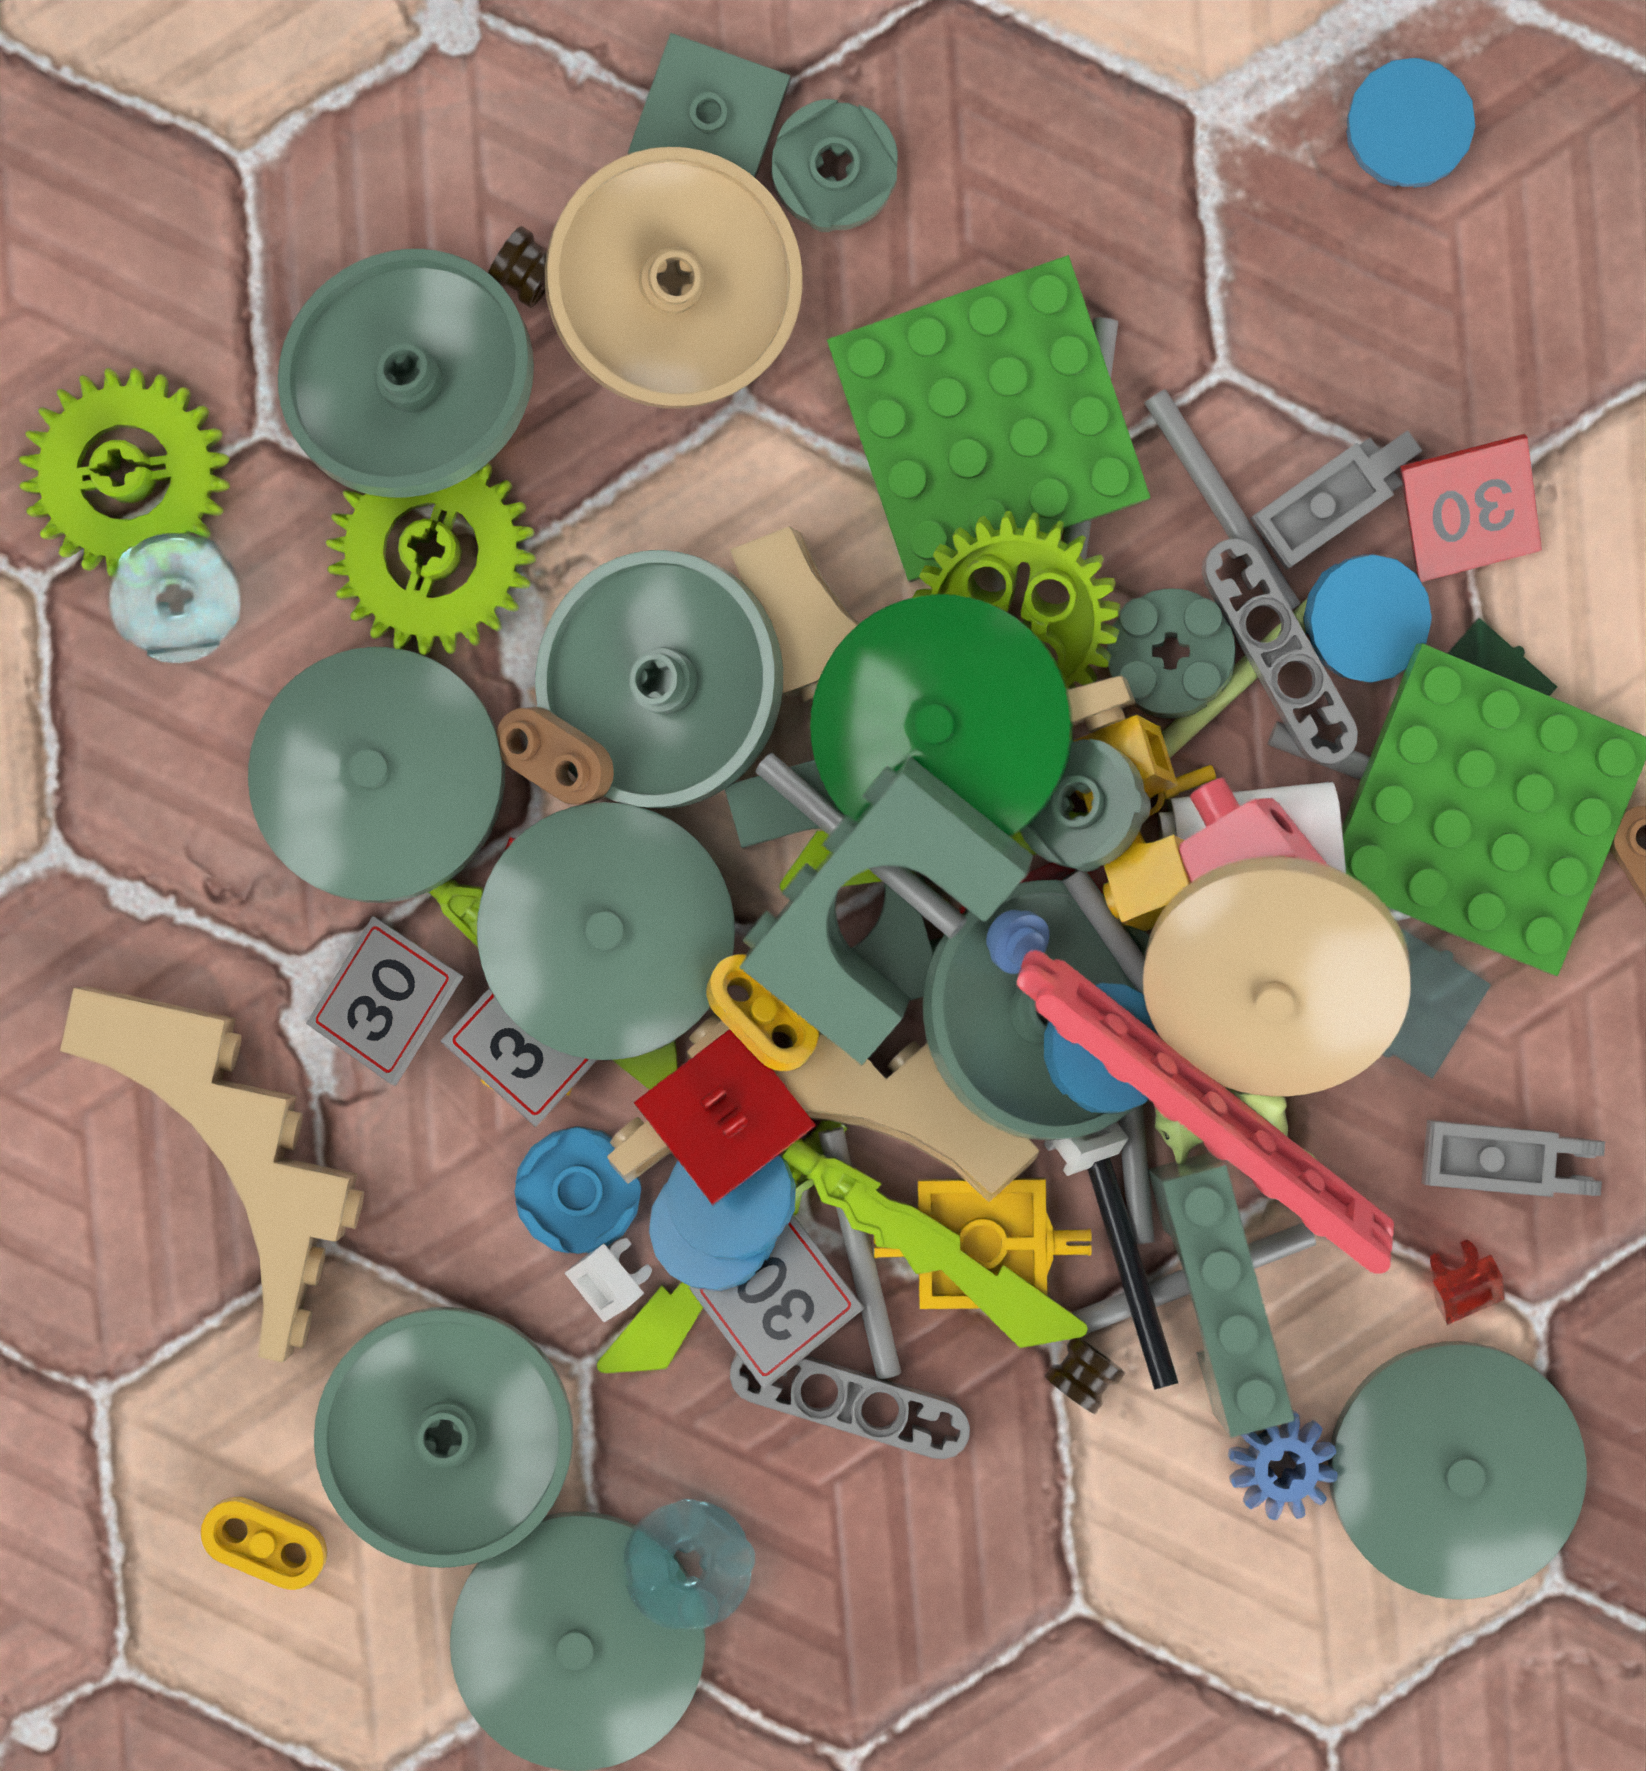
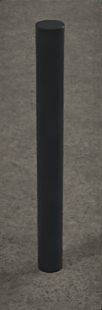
M1111 1158L1094 1162L1093 1166L1087 1170L1153 1388L1156 1390L1179 1383Z

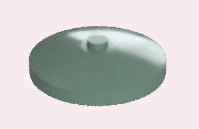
M401 249L388 251L360 260L341 270L318 288L299 311L288 331L279 360L278 393L285 421L297 443L315 465L332 479L351 489L374 496H421L443 490L470 477L490 462L507 444L516 431L529 402L534 374L533 350L528 330L514 302L505 289L482 268L466 259L437 250Z
M646 550L630 553L606 562L588 573L575 584L555 609L542 637L537 656L535 671L537 707L552 712L600 743L607 750L613 762L614 776L611 787L604 797L615 802L645 808H675L691 805L718 794L739 779L755 762L769 740L777 721L783 692V663L778 637L767 612L754 593L741 580L721 566L703 558L676 551ZM571 762L568 770L577 778V768Z
M365 647L340 652L324 658L307 667L282 688L264 713L256 730L248 764V786L250 801L258 827L267 844L287 868L314 887L334 896L366 903H386L417 897L432 891L460 873L474 859L484 846L498 819L505 789V763L502 760L494 721L479 697L461 678L445 666L421 654L390 647Z
M601 802L570 807L538 821L525 830L505 850L494 866L481 897L477 918V943L481 966L487 983L503 1010L521 1029L542 1044L557 1051L586 1059L615 1060L640 1056L657 1050L686 1033L710 1008L706 995L709 978L718 963L733 955L735 924L731 898L722 874L706 849L689 832L669 818L642 807L623 803Z
M1037 880L1023 882L1014 888L986 922H983L967 909L962 913L967 918L962 929L953 938L950 939L944 934L932 956L924 985L923 1022L926 1039L936 1067L947 1086L957 1099L981 1120L999 1130L1027 1139L1062 1140L1085 1136L1114 1124L1134 1108L1119 1113L1089 1112L1077 1106L1079 1105L1078 1103L1074 1102L1067 1094L1063 1095L1053 1084L1044 1061V1032L1049 1020L1037 1011L1036 1001L1018 987L1017 979L1019 973L1011 974L1004 972L994 964L986 944L988 930L993 921L1006 911H1031L1041 917L1048 925L1049 943L1044 954L1049 958L1065 961L1094 985L1099 983L1125 984L1134 990L1136 989L1062 881ZM1123 924L1145 956L1149 935L1146 931Z
M432 1307L408 1312L384 1322L366 1334L345 1354L333 1370L319 1401L314 1428V1452L318 1473L329 1501L347 1526L362 1540L380 1552L406 1563L437 1568L460 1567L482 1562L504 1553L521 1542L542 1522L554 1505L569 1470L574 1438L573 1419L567 1393L557 1371L543 1351L524 1333L509 1323L480 1311L457 1307Z
M1462 1341L1438 1342L1412 1348L1394 1356L1370 1373L1355 1389L1339 1415L1331 1440L1336 1449V1454L1328 1460V1466L1333 1468L1338 1475L1337 1480L1330 1482L1329 1485L1334 1507L1344 1530L1362 1555L1378 1571L1403 1587L1424 1595L1445 1599H1474L1491 1596L1518 1586L1534 1576L1557 1555L1569 1538L1581 1512L1587 1480L1586 1455L1581 1433L1573 1413L1563 1397L1544 1376L1522 1360L1494 1347Z
M580 1511L557 1513L545 1516L542 1522L527 1537L509 1550L476 1564L465 1582L454 1610L450 1633L451 1663L455 1681L468 1710L484 1731L502 1747L529 1762L548 1768L568 1771L597 1770L623 1763L644 1753L668 1734L680 1720L694 1696L701 1676L705 1655V1620L699 1596L688 1572L670 1549L655 1536L629 1521L607 1514Z

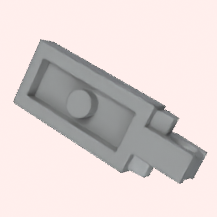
M1408 430L1380 450L1371 437L1360 445L1357 442L1257 512L1250 520L1287 570L1393 496V491L1402 485L1401 480L1394 471L1421 453L1422 449Z

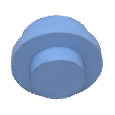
M1009 910L1002 913L993 921L986 937V944L992 961L1004 972L1011 974L1019 973L1026 953L1033 950L1045 953L1049 943V928L1041 917L1031 911Z

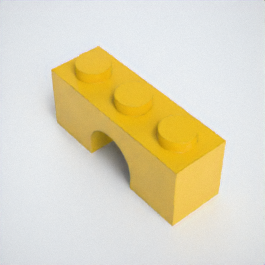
M1139 715L1132 716L1073 740L1093 739L1103 741L1123 752L1131 759L1143 779L1144 792L1148 795L1149 799L1160 792L1178 786L1160 726ZM1076 790L1075 792L1081 800H1085L1088 813H1090L1092 809L1091 803L1094 799L1092 791L1084 794ZM1139 831L1134 842L1121 856L1104 865L1109 881L1103 886L1104 897L1112 915L1116 919H1120L1121 923L1142 931L1152 929L1163 909L1172 898L1190 884L1179 853V844L1184 839L1171 835L1152 843H1145Z

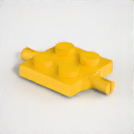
M1015 1178L990 1202L964 1179H917L918 1209L959 1234L960 1250L996 1276L1002 1265H1005L1047 1295V1275L1053 1262V1255H1092V1245L1090 1243H1067L1070 1241H1092L1091 1228L1053 1230L1046 1212L1045 1178ZM874 1246V1259L879 1257H904L900 1249ZM942 1270L918 1274L920 1309L979 1308Z

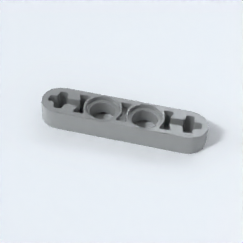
M1228 539L1219 542L1207 552L1202 562L1201 574L1207 589L1230 625L1233 635L1304 757L1316 764L1325 765L1343 761L1353 752L1357 744L1358 730L1340 694L1260 553L1252 544L1242 539ZM1226 551L1232 559L1241 556L1246 559L1248 567L1241 572V577L1248 590L1253 589L1260 582L1266 594L1247 600L1237 611L1229 599L1242 595L1241 591L1233 579L1221 581L1216 574V570L1223 565L1220 554ZM1258 606H1267L1273 609L1279 615L1281 621V630L1278 636L1268 643L1254 640L1246 628V618L1249 612ZM1288 662H1300L1311 672L1313 678L1312 687L1302 698H1290L1279 688L1278 674L1281 668ZM1322 694H1324L1329 705L1316 709L1326 725L1338 723L1343 732L1335 739L1338 749L1334 753L1327 746L1319 748L1313 746L1311 738L1318 733V728L1310 714L1305 715L1298 722L1293 713L1295 709L1313 704Z
M737 1353L731 1362L730 1380L733 1389L741 1398L757 1405L935 1459H947L956 1456L964 1449L969 1440L970 1426L965 1411L958 1403L939 1395L890 1380L877 1379V1376L807 1355L796 1364L800 1368L792 1380L791 1400L777 1397L783 1389V1384L774 1382L766 1389L762 1388V1386H760V1389L748 1386L749 1375L740 1371L744 1362ZM817 1373L826 1374L831 1377L838 1388V1395L835 1401L828 1407L821 1409L809 1406L802 1399L801 1386L804 1380ZM877 1392L893 1396L899 1407L896 1419L890 1425L884 1427H875L867 1423L861 1412L865 1399ZM909 1401L922 1403L916 1411L917 1417L929 1421H936L939 1418L940 1412L949 1413L951 1426L959 1429L956 1437L945 1436L941 1445L931 1442V1431L912 1424V1437L900 1435L908 1421Z

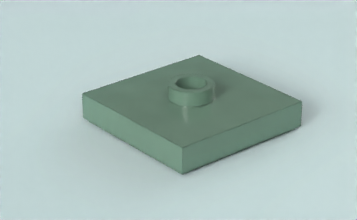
M670 33L630 144L628 155L660 147L697 149L727 159L756 178L788 90L791 76Z

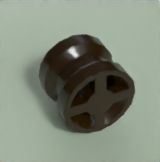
M520 226L504 243L495 257L488 274L501 286L508 285L517 291L519 301L532 308L546 293L545 262L547 249L535 243L533 233Z
M1082 1338L1070 1339L1067 1343V1356L1061 1364L1051 1365L1044 1377L1074 1402L1089 1412L1096 1414L1103 1405V1392L1109 1385L1118 1384L1125 1375V1371Z

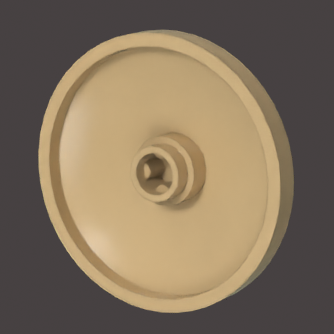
M685 147L650 148L631 153L604 166L593 174L569 200L556 222L548 245L545 262V291L550 316L558 336L575 362L591 378L616 395L630 401L658 408L682 409L714 403L729 397L758 378L773 363L788 341L796 323L802 296V264L796 237L784 211L772 194L750 173L727 159L702 150Z
M1251 858L1226 864L1198 877L1174 896L1163 909L1155 922L1146 948L1143 973L1144 998L1150 1019L1160 1038L1222 1086L1262 1096L1304 1095L1334 1087L1353 1078L1374 1063L1390 1046L1400 1030L1408 1009L1410 997V960L1403 933L1396 919L1386 905L1359 881L1333 867L1300 858Z

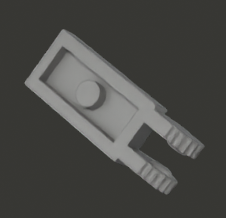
M1427 1120L1421 1183L1429 1186L1553 1197L1554 1192L1600 1196L1602 1181L1583 1175H1572L1571 1177L1555 1176L1557 1152L1574 1154L1576 1157L1584 1158L1604 1156L1605 1141L1563 1137L1554 1131Z

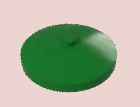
M944 594L924 595L899 601L873 613L850 631L836 647L821 673L814 693L810 722L811 745L820 778L827 792L843 814H847L855 821L871 804L863 797V794L880 772L888 765L897 773L907 759L911 757L1009 837H1012L1024 829L1043 810L1055 793L1064 775L1072 744V706L1068 688L1056 660L1046 645L1025 624L1004 610L974 598Z

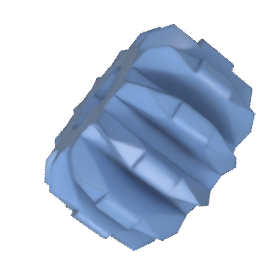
M1294 1410L1292 1411L1295 1421L1281 1424V1428L1277 1426L1266 1428L1259 1435L1255 1432L1241 1435L1250 1444L1249 1449L1233 1447L1228 1451V1457L1231 1461L1244 1465V1467L1235 1470L1229 1475L1231 1484L1235 1488L1249 1487L1243 1497V1502L1249 1509L1258 1507L1266 1500V1515L1272 1520H1278L1282 1514L1285 1502H1288L1289 1509L1296 1519L1304 1517L1305 1507L1302 1503V1498L1309 1495L1319 1505H1323L1327 1500L1324 1493L1316 1486L1317 1481L1330 1483L1337 1480L1338 1474L1333 1468L1320 1464L1331 1459L1336 1454L1334 1445L1331 1442L1316 1443L1323 1429L1314 1420L1305 1424L1299 1430L1300 1418L1299 1414ZM1284 1451H1287L1296 1463L1295 1469L1286 1468L1283 1470L1281 1478H1277V1475L1270 1468L1269 1462L1270 1460L1281 1461Z

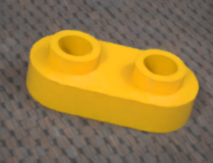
M732 955L723 959L715 967L707 983L706 995L711 1009L765 1066L777 1071H790L802 1066L817 1046L819 1031L740 968L746 955ZM733 985L743 987L747 991L749 999L742 1002L734 1000L728 993V987ZM775 1032L787 1034L792 1040V1047L787 1049L778 1047L772 1040V1034Z
M230 1497L220 1501L207 1513L201 1526L202 1544L206 1552L213 1559L283 1589L296 1590L308 1586L321 1573L327 1560L326 1542L315 1527L248 1498ZM231 1518H238L244 1521L248 1530L247 1536L241 1539L232 1537L227 1531V1521ZM289 1543L302 1545L306 1551V1560L301 1563L291 1562L285 1554L286 1545Z

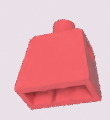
M1224 777L1205 784L1189 796L1206 826L1179 844V853L1190 883L1211 870L1226 864L1259 857L1300 858L1328 866L1280 804L1273 798L1253 799L1239 806Z

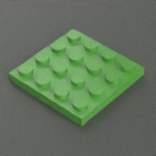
M1069 255L827 339L909 583L920 579L919 575L925 565L942 568L933 556L939 544L957 551L952 538L957 528H963L973 538H976V523L981 516H985L990 521L994 530H998L1006 511L1012 512L1017 528H1025L1032 513H1038L1040 531L1048 534L1053 525L1059 520L1064 522V530L1071 526L1146 502L1151 498Z
M1416 644L1342 825L1346 874L1366 886L1387 908L1550 975L1558 976L1645 764L1646 736L1426 644Z

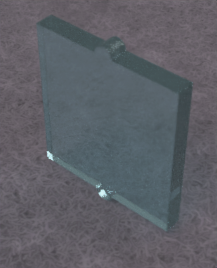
M1401 929L1410 960L1409 1004L1398 1034L1382 1056L1391 1057L1394 1055L1433 1079L1491 984L1454 962L1452 952L1448 950L1438 952Z

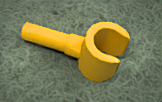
M1212 765L1176 777L1178 786L1158 793V801L1150 809L1149 816L1160 811L1165 805L1166 799L1216 780V774Z

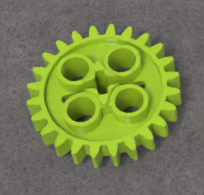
M1011 511L1005 512L1000 529L994 530L990 521L985 516L979 517L976 523V538H973L963 528H957L952 536L957 551L942 544L936 547L933 556L942 568L925 565L919 575V578L932 589L916 590L912 597L936 594L958 595L989 603L1007 612L1015 596L1018 566L1022 562L1028 563L1030 565V574L1021 609V618L1024 619L1022 623L1032 630L1041 641L1050 644L1055 649L1058 656L1056 662L1063 674L1068 689L1076 688L1074 681L1083 686L1096 682L1097 676L1089 664L1107 667L1111 654L1099 644L1116 643L1119 634L1117 628L1103 622L1118 617L1121 609L1119 603L1102 600L1103 597L1113 591L1116 583L1114 578L1096 579L1094 576L1102 566L1103 556L1100 554L1083 560L1080 553L1086 540L1084 535L1066 544L1061 541L1064 522L1059 520L1047 534L1040 531L1039 515L1034 512L1030 516L1025 528H1017ZM981 567L997 569L1003 575L1006 587L997 592L986 591L976 583L974 571ZM1046 579L1057 580L1067 588L1069 599L1060 604L1048 603L1039 596L1036 585Z

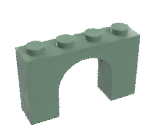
M911 757L907 759L897 773L888 765L880 772L863 794V797L871 803L857 821L847 814L841 819L822 844V846L830 851L816 870L808 863H805L782 892L790 900L776 917L766 910L742 940L750 949L740 968L861 1065L865 1063L902 1020L910 997L860 958L847 944L840 931L836 916L838 890L850 878L867 869L879 866L905 867L930 878L983 922H986L1027 875L1033 857L1032 854Z
M815 760L790 767L837 807L820 778ZM760 776L732 783L725 789L741 848H747L802 831L821 829ZM923 876L919 877L923 882H925ZM884 883V902L878 921L870 933L858 944L851 947V949L907 994L910 1000L921 998L924 993L927 971L941 937L929 941L922 918L923 915Z
M1205 1153L1187 1158L1183 1164H1177L1175 1161L1149 1168V1178L1163 1230L1171 1237L1175 1245L1195 1309L1204 1348L1203 1351L1197 1352L1214 1416L1231 1438L1295 1421L1226 1164L1210 1153Z

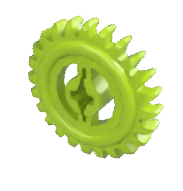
M106 368L104 371L103 389L99 390L90 378L81 375L79 377L82 391L80 399L75 398L64 389H58L57 395L64 411L59 414L43 407L38 409V413L49 425L50 429L48 433L31 430L25 432L26 437L39 446L41 451L40 454L19 457L21 464L38 471L37 477L21 482L19 488L27 493L40 494L42 497L34 505L27 508L26 513L34 518L51 517L45 528L40 531V536L43 539L52 540L64 534L66 535L58 551L61 557H72L84 548L83 560L81 562L84 570H93L103 557H106V569L109 576L117 577L121 573L125 561L129 560L133 573L138 577H142L146 573L149 557H152L160 568L167 570L171 565L169 549L174 547L180 553L189 557L192 555L193 550L187 536L190 533L204 538H208L211 535L209 528L201 518L203 514L219 516L223 513V508L211 500L210 496L211 493L228 490L230 484L226 480L214 476L213 471L227 465L230 458L224 453L210 452V448L222 438V431L220 429L200 430L209 416V409L202 405L186 412L191 398L189 389L181 387L168 399L169 383L164 375H157L147 390L143 373L138 368L131 369L126 386H122L114 370ZM118 428L142 429L154 435L167 452V455L150 457L145 451L125 440H111L102 443L93 452L89 466L82 467V461L90 445L104 433ZM121 458L136 466L135 471L125 474V485L108 477L111 471L120 469ZM164 466H166V469H163V470H156V471H151V470H150V469H156L157 467H164ZM170 480V486L163 500L148 514L131 520L112 519L99 513L85 495L87 491L99 490L121 503H136L144 500L152 493L157 481Z
M487 463L476 473L453 486L421 496L382 497L370 494L361 495L350 490L343 491L344 498L355 510L353 514L333 513L331 515L332 521L347 530L346 536L326 540L327 547L345 554V559L329 565L327 571L335 576L349 577L350 581L337 590L335 594L341 600L359 597L360 602L350 614V618L353 621L357 622L372 615L376 616L370 630L372 638L378 639L391 628H394L393 646L395 649H404L412 636H416L419 652L421 655L426 656L430 653L435 638H440L446 652L453 654L456 651L457 634L463 633L471 644L478 646L480 644L478 629L480 623L483 622L495 631L502 629L501 622L495 612L498 607L512 612L519 610V605L508 592L510 588L527 589L531 586V582L516 572L518 566L532 564L536 561V556L533 553L518 549V544L530 539L535 531L531 527L514 526L513 522L525 512L526 505L523 502L503 504L512 488L510 481L504 480L490 488L488 487L492 474L490 463ZM427 505H434L430 519L424 518L414 521L404 529L399 538L398 551L401 561L411 571L405 590L399 586L389 571L385 556L388 536L396 522L409 511ZM443 512H446L444 522L441 523ZM459 513L464 516L474 529L478 544L476 566L467 582L453 593L429 598L434 581L449 577L456 571L461 562L462 550L460 542L452 532L457 514ZM433 534H436V542L445 549V553L442 558L431 557L425 566L423 565V557L415 551V547L419 541L429 543ZM424 577L421 589L418 591L420 579Z

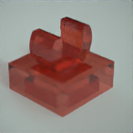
M1469 1240L1460 1242L1461 1252L1466 1264L1459 1269L1450 1270L1446 1268L1437 1253L1430 1255L1431 1273L1434 1278L1432 1281L1435 1302L1447 1325L1505 1300L1503 1275L1491 1254L1479 1259L1477 1248Z

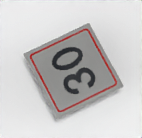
M372 916L306 1024L388 1083L396 1086L464 976L380 919Z
M490 988L440 1041L535 1128L597 1061L557 1051L528 1035L507 1015Z
M794 1214L789 1224L785 1225L783 1232L777 1237L778 1240L775 1242V1247L768 1260L763 1262L761 1268L746 1283L723 1291L689 1288L764 1389L769 1387L865 1309Z

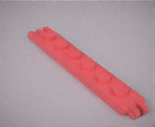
M1037 950L1029 951L1025 954L1017 979L1018 987L1036 1001L1037 1011L1053 1023L1055 1029L1063 1038L1084 1047L1103 1062L1107 1071L1114 1078L1121 1082L1130 1083L1153 1101L1157 1110L1164 1117L1171 1121H1178L1199 1137L1215 1157L1221 1160H1228L1250 1177L1261 1193L1269 1198L1278 1199L1301 1217V1220L1311 1232L1317 1236L1328 1238L1372 1273L1382 1274L1389 1270L1393 1245L1392 1237L1394 1234V1222L1389 1216L1224 1086L1186 1060L1164 1042L1158 1034L1065 961L1059 959L1052 960L1043 952Z

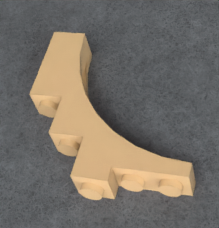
M788 526L732 548L730 551L741 581L754 593L764 607L778 637L783 663L782 694L791 697L802 695L804 703L813 702L819 678L830 656L845 636L859 622L851 616L823 579L801 532ZM1122 675L1068 689L1072 706L1073 727L1086 723L1089 732H1094L1125 720L1122 708L1136 704L1129 683Z
M89 986L73 988L60 1051L108 1066L152 1090L192 1124L223 1163L246 1208L260 1258L263 1316L258 1357L283 1363L293 1354L294 1347L303 1349L308 1338L312 1311L303 1309L308 1284L317 1286L319 1283L326 1253L325 1248L316 1247L318 1238L336 1242L345 1235L346 1227L355 1229L358 1224L364 1191L354 1189L357 1173L283 1158L285 1149H295L300 1135L303 1114L294 1111L297 1096L223 1080L225 1070L233 1072L240 1052L241 1034L233 1033L236 1018Z
M716 1014L705 1020L689 1037V1040L694 1045L686 1051L688 1059H691L729 1030ZM819 1031L817 1046L802 1066L790 1071L772 1069L811 1119L862 1126L907 1142L953 1169L988 1202L1030 1166L1039 1154V1150L1029 1139L1015 1136L993 1127L981 1120L962 1104L939 1073L928 1043L922 1048L916 1041L906 1046L887 1065L893 1074L886 1079L868 1059L861 1065ZM637 1117L626 1124L611 1139L610 1144L615 1150L607 1156V1159L616 1172L629 1184L672 1152L649 1122L646 1121L644 1123Z

